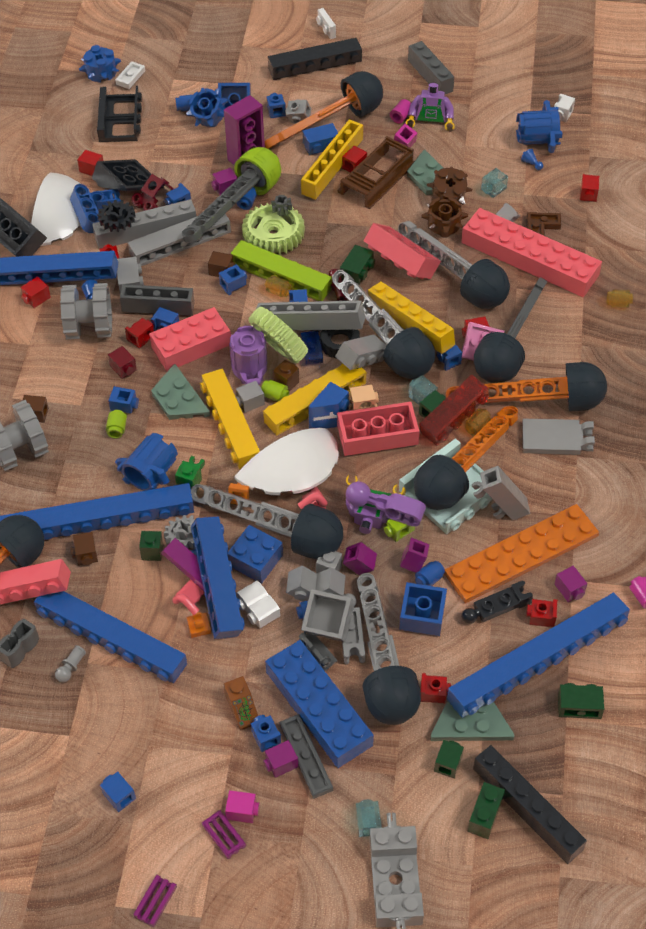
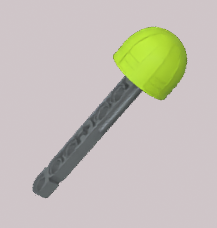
M256 147L244 153L234 165L235 174L238 179L210 204L191 225H188L182 231L184 241L186 243L196 242L203 233L207 232L252 187L255 188L257 195L266 194L278 182L281 175V165L277 155L264 147Z

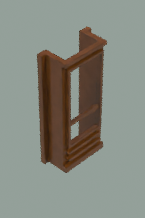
M386 136L385 140L349 175L340 180L338 193L344 195L351 188L365 196L364 207L371 209L407 173L408 169L415 162L413 161L414 149ZM389 145L405 153L386 172L373 167L389 151ZM372 169L382 176L377 181H374L364 176V174Z

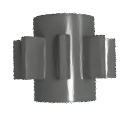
M278 195L275 201H271L273 213H277L279 216L288 215V210H292L291 198L287 199L285 195Z

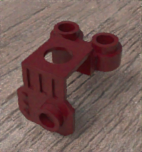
M151 174L141 189L142 194L137 193L132 196V204L137 208H143L144 211L158 208V200L155 198V195L161 186L164 185L170 190L174 188L169 185L166 179L158 178ZM155 181L157 187L154 190H149V184Z

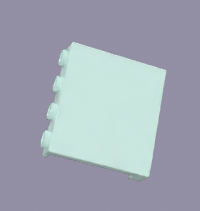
M455 438L434 455H444L452 458L460 450L461 443ZM427 460L399 480V491L402 492L403 487L406 489L404 496L418 500L414 490V477L418 469ZM474 464L466 472L469 480V490L458 503L443 510H433L426 507L424 514L446 535L452 530H457L462 522L466 519L470 520L479 509H484L493 500L487 493L479 499L473 495L479 489L475 490L471 484L477 481L482 482L480 473L483 470L477 464Z

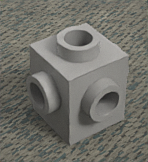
M297 99L288 101V107L285 110L286 117L289 118L292 124H296L311 116L312 108L307 100Z

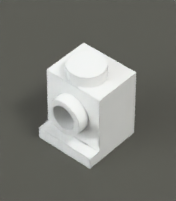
M563 94L559 95V100L555 103L554 107H559L560 120L567 122L573 112L575 98Z

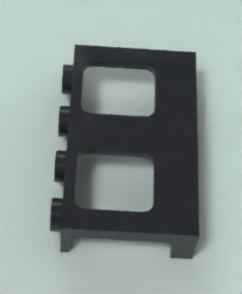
M136 86L135 94L113 95L107 94V87H100L97 122L99 142L138 141V134H141V127L138 125L141 123V114L139 113H142V105L140 103L142 102V92H139L138 86ZM115 103H135L134 113H114ZM134 124V134L114 136L112 135L113 125Z

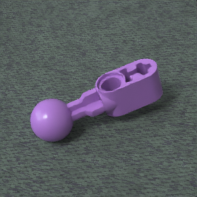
M360 481L351 483L346 490V499L351 505L356 507L364 506L367 503L375 505L377 509L384 511L388 518L410 526L420 525L426 510L423 502L398 493H394L391 496L371 493L368 485Z

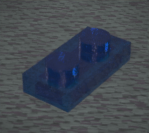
M302 332L301 340L308 348V353L304 357L305 365L323 363L319 332Z

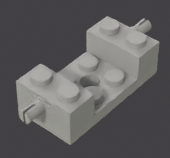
M392 812V821L391 813H387L388 826L384 828H370L369 837L376 928L396 927V929H406V926L423 925L424 912L422 893H420L416 828L415 826H397L396 813ZM392 875H399L402 878V882L394 885L390 882L389 878Z

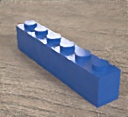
M219 516L196 518L191 525L214 639L238 637L244 630L245 624L239 611L240 600L236 597V582L231 574L232 563L228 560L227 542H224V526L220 523Z

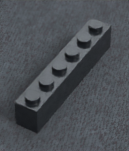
M351 38L268 56V69L273 80L361 62L362 48L357 38Z
M492 745L475 758L473 770L486 783L505 789L503 800L567 864L584 850L587 840Z

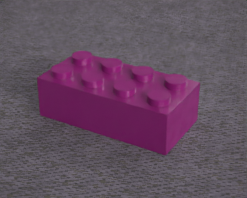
M249 95L224 109L227 159L235 165V162L247 151L256 147L265 148L263 105Z

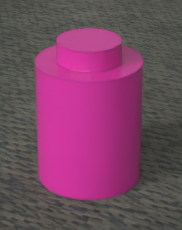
M402 99L390 112L392 121L401 124L408 117L410 101Z
M638 576L631 581L629 589L641 606L646 609V577Z

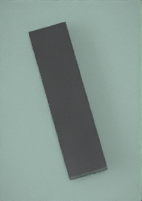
M298 714L280 721L279 724L286 740H289L298 757L299 769L313 799L332 792V783L300 715Z

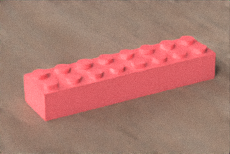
M479 208L463 227L461 243L536 277H542L547 282L583 298L599 277L602 261L482 208Z

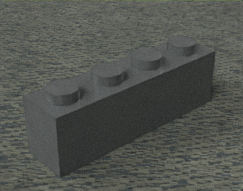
M423 41L409 45L408 61L428 84H438V91H443L445 94L453 92V74Z
M123 284L120 295L122 312L155 314L158 308L161 307L179 315L193 316L195 304L193 288Z

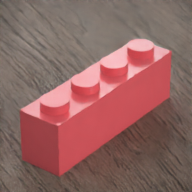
M62 559L0 572V605L66 591L71 571Z

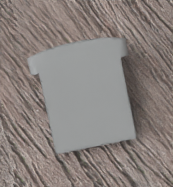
M505 203L495 214L511 222L520 217V214L508 203Z

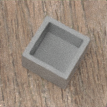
M311 589L301 630L307 634L346 642L355 601L349 597Z

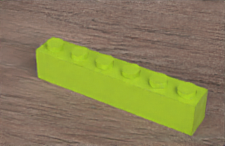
M241 240L231 252L233 262L240 269L290 290L307 289V297L316 301H323L332 289L331 276Z

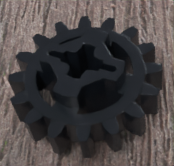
M114 200V203L108 201L107 206L102 205V209L98 210V221L100 226L104 227V230L109 228L110 232L114 229L117 232L120 229L125 231L126 226L132 227L131 223H135V210L133 206H130L129 202L124 204L123 200L120 202Z

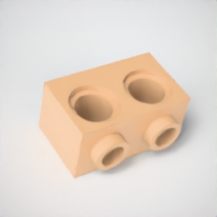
M372 385L350 388V411L377 407L379 402L377 391L374 392Z

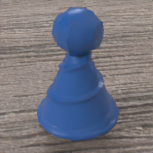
M533 149L523 152L522 162L535 165L536 170L543 169V163L537 161Z

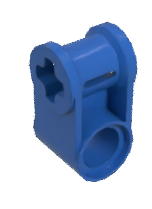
M115 189L90 193L97 210L102 209V205L107 206L108 201L114 203V200H117V202L121 201L120 192Z

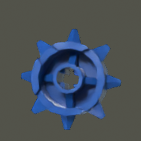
M94 45L81 58L84 65L79 68V71L86 72L88 79L94 82H101V80L107 78L111 80L116 72H119L116 65L121 62V59L114 58L112 49Z
M201 88L199 93L197 91L189 98L190 110L186 115L195 117V126L201 124L207 127H215L223 119L224 109H226L225 104L228 102V99L218 96V88L215 91Z

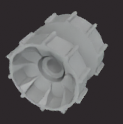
M108 283L94 284L93 299L79 300L76 285L62 286L60 301L61 320L66 340L80 339L81 323H94L97 338L111 337L113 320Z
M26 400L12 405L16 422L4 427L0 422V466L4 471L18 466L14 449L27 444L35 457L49 452L48 444L37 416Z

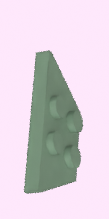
M423 150L408 169L407 176L426 195H432V188L428 187L427 184L434 182V171H439L443 167L426 150Z
M176 364L168 370L151 390L152 396L169 420L193 418V415L204 414V417L210 416L209 409Z
M447 700L430 739L431 741L514 740V733L494 702L490 705L485 704L473 715L468 714L462 718Z

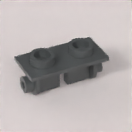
M305 632L299 635V639L324 671H327L338 661L316 635L306 634Z

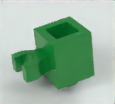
M191 455L189 462L182 461L175 474L176 485L189 483L190 489H192L194 485L200 484L202 481L201 469L205 465V460L201 459L199 463L195 464V456Z

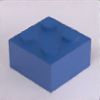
M248 525L228 551V560L231 561L233 569L262 584L283 556V542Z
M406 582L399 630L440 636L447 588Z

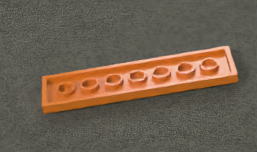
M575 504L446 568L444 575L466 604L598 537L599 531L581 508Z

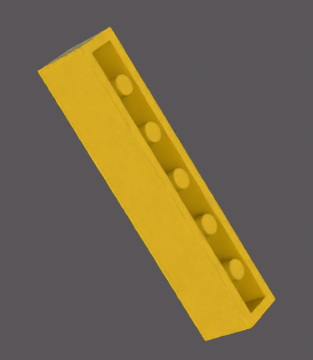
M350 119L346 122L302 177V195L315 200L342 167V156L353 146L358 147L363 140V124Z
M379 282L368 289L369 297L381 310L385 309L403 329L419 328L439 353L443 354L455 346L454 328L383 282Z
M342 363L339 367L328 371L322 377L314 379L310 384L297 389L291 395L283 397L273 405H269L263 410L264 423L278 436L309 417V405L330 382L350 393V388L366 384L367 372L362 367L350 370Z
M222 368L203 374L200 387L202 393L207 394L206 401L208 406L213 408L212 415L214 420L219 422L220 434L225 436L226 448L231 449V459L233 463H237L240 470L260 450Z

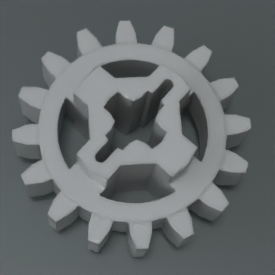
M183 515L182 519L175 517V522L169 521L170 526H165L164 531L166 544L168 545L176 538L188 549L192 548L194 550L195 545L191 525L195 521L194 515H191L189 518Z

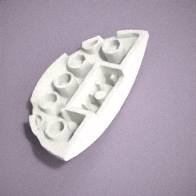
M51 172L47 174L37 194L31 224L47 237L41 246L51 245V241L59 238L65 240L73 235V231L76 228L81 227L70 201L75 185L80 183L63 174Z
M310 428L291 433L273 442L255 455L234 476L235 480L241 485L249 486L251 490L255 487L264 490L265 494L280 495L283 491H293V494L310 490L323 483L332 474V468L335 464L337 465L339 457L337 442L332 433L326 428Z

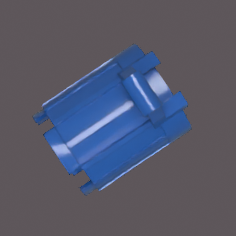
M545 100L540 111H522V113H517L516 122H519L518 130H516L517 141L523 145L547 143L548 152L554 153L556 145L561 144L559 138H562L563 135L562 131H560L559 107H550V101Z
M152 433L150 436H146L128 458L116 459L117 471H121L124 475L122 480L129 485L131 483L143 491L156 489L159 484H168L170 480L166 472L176 461V456L178 455L175 446L172 443L170 445L166 444L162 440L164 436Z

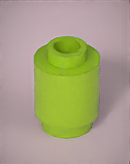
M265 380L262 384L261 389L264 397L278 402L283 397L289 396L288 386L273 380Z
M114 410L108 414L106 432L111 438H121L125 432L127 415L123 411Z

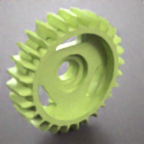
M266 203L263 206L260 204V208L255 206L254 211L249 210V214H246L243 219L242 233L245 242L272 253L281 255V252L287 254V250L293 251V247L297 248L298 244H301L302 239H304V219L298 213V210H294L293 206L292 210H288V215L279 216L277 213H273L272 205ZM271 230H277L278 232L275 233V234H272V233H270L269 231H271Z
M258 307L249 317L251 326H254L260 332L262 331L266 342L292 363H298L308 353V348L301 338L268 309Z

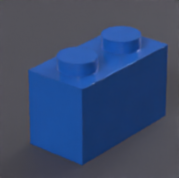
M333 123L302 130L303 144L308 154L313 155L326 149L338 134Z

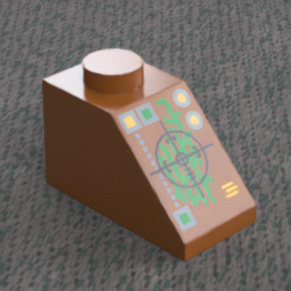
M244 676L223 683L225 697L239 729L243 730L251 727V723H253L258 714Z

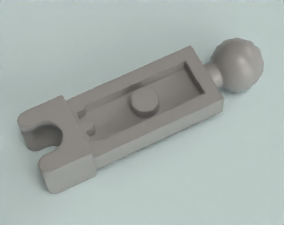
M350 593L344 594L345 597L352 598L355 601L356 605V598L354 595ZM360 607L354 608L346 642H342L345 664H349V658L352 655H357L360 663L365 662Z

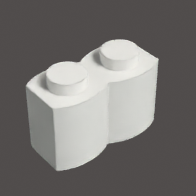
M255 581L237 592V598L240 600V610H245L248 613L247 617L252 625L256 624L259 628H262L280 617V608L259 581Z

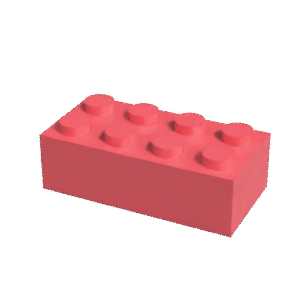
M373 223L364 239L369 249L375 252L379 251L382 253L381 257L389 261L391 259L394 262V266L399 269L404 268L407 270V274L413 278L431 279L441 260L390 226Z
M215 307L149 333L151 348L166 372H168L174 364L180 367L228 347L231 332Z
M412 402L337 413V428L344 456L419 444V428Z

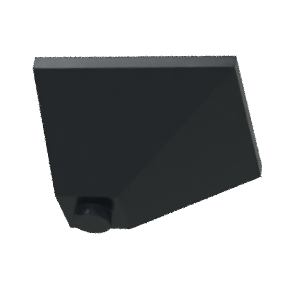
M136 159L97 161L92 179L102 188L133 191L141 190L151 176V173ZM155 181L151 182L148 188L155 189L157 183Z

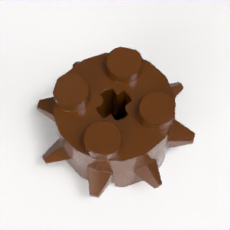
M453 167L442 168L439 171L435 170L434 182L427 184L428 187L432 188L433 197L431 200L439 197L440 200L451 197L464 205L465 193L473 190L467 187L468 175L462 170Z
M439 197L432 200L430 204H427L428 212L421 215V218L428 220V228L442 238H448L460 228H463L461 220L468 217L467 213L462 212L461 204L451 197L441 200Z

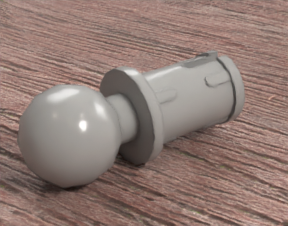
M75 645L67 659L62 661L64 666L56 669L55 677L59 682H67L72 676L71 670H77L76 666L86 654L82 647Z

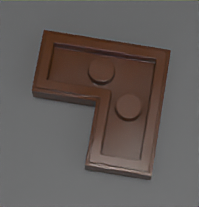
M527 212V229L545 236V229L561 230V213Z

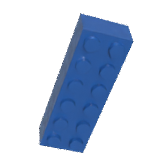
M301 640L265 661L266 673L297 715H300L303 723L337 769L373 746L374 734Z

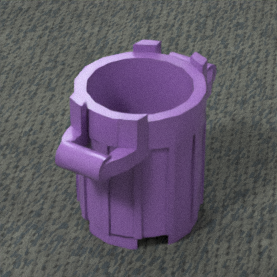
M254 326L239 327L230 337L231 369L233 374L241 380L242 384L246 385L257 381L258 385H261L263 376L267 371L266 338L263 332L256 330Z

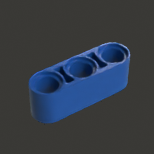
M76 184L70 196V201L82 229L87 233H94L92 224L99 222L97 216L99 212L87 186Z

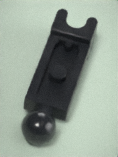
M519 581L507 589L475 601L473 605L475 609L466 608L461 614L462 620L467 624H473L477 617H480L482 622H485L516 608L520 609L528 604L530 605L533 594L531 592L523 594L525 581Z

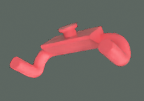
M316 486L310 489L309 493L302 496L303 500L298 503V506L301 510L308 504L326 509L328 502Z
M190 579L172 598V602L174 604L183 603L195 615L199 611L195 603L199 602L205 593Z

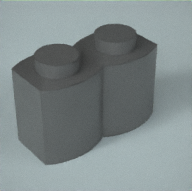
M22 619L13 626L10 634L0 640V660L3 663L14 668L22 662L25 654L31 651L39 641L36 626L26 619Z

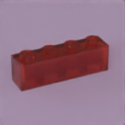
M471 374L419 424L420 432L436 446L441 442H445L449 434L454 429L457 430L467 417H471L480 404L486 403L489 398L488 387Z

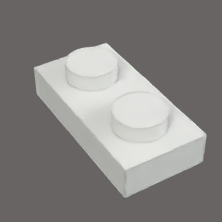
M324 8L318 9L317 24L322 27L324 34H327L330 40L336 38L335 23Z
M131 61L115 79L116 85L130 89L145 72V66Z

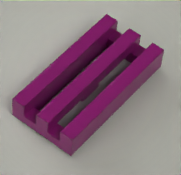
M221 810L202 822L204 829L227 859H230L231 855L237 854L241 848L244 849L246 847V843ZM219 817L237 841V845H234L215 819ZM210 823L213 824V826L216 828V830L219 832V834L231 848L230 850L226 848L223 842L219 839V837L210 827Z
M156 874L134 912V918L155 927L175 892L177 884L170 883L169 880L162 879L161 876ZM161 884L144 915H141L157 886ZM165 888H169L152 919H148Z

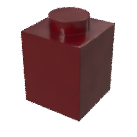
M123 346L107 354L110 367L121 379L137 371L135 358Z

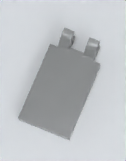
M523 419V453L580 455L581 450L593 452V445L595 444L594 436H592L594 422L587 421L579 424V420Z

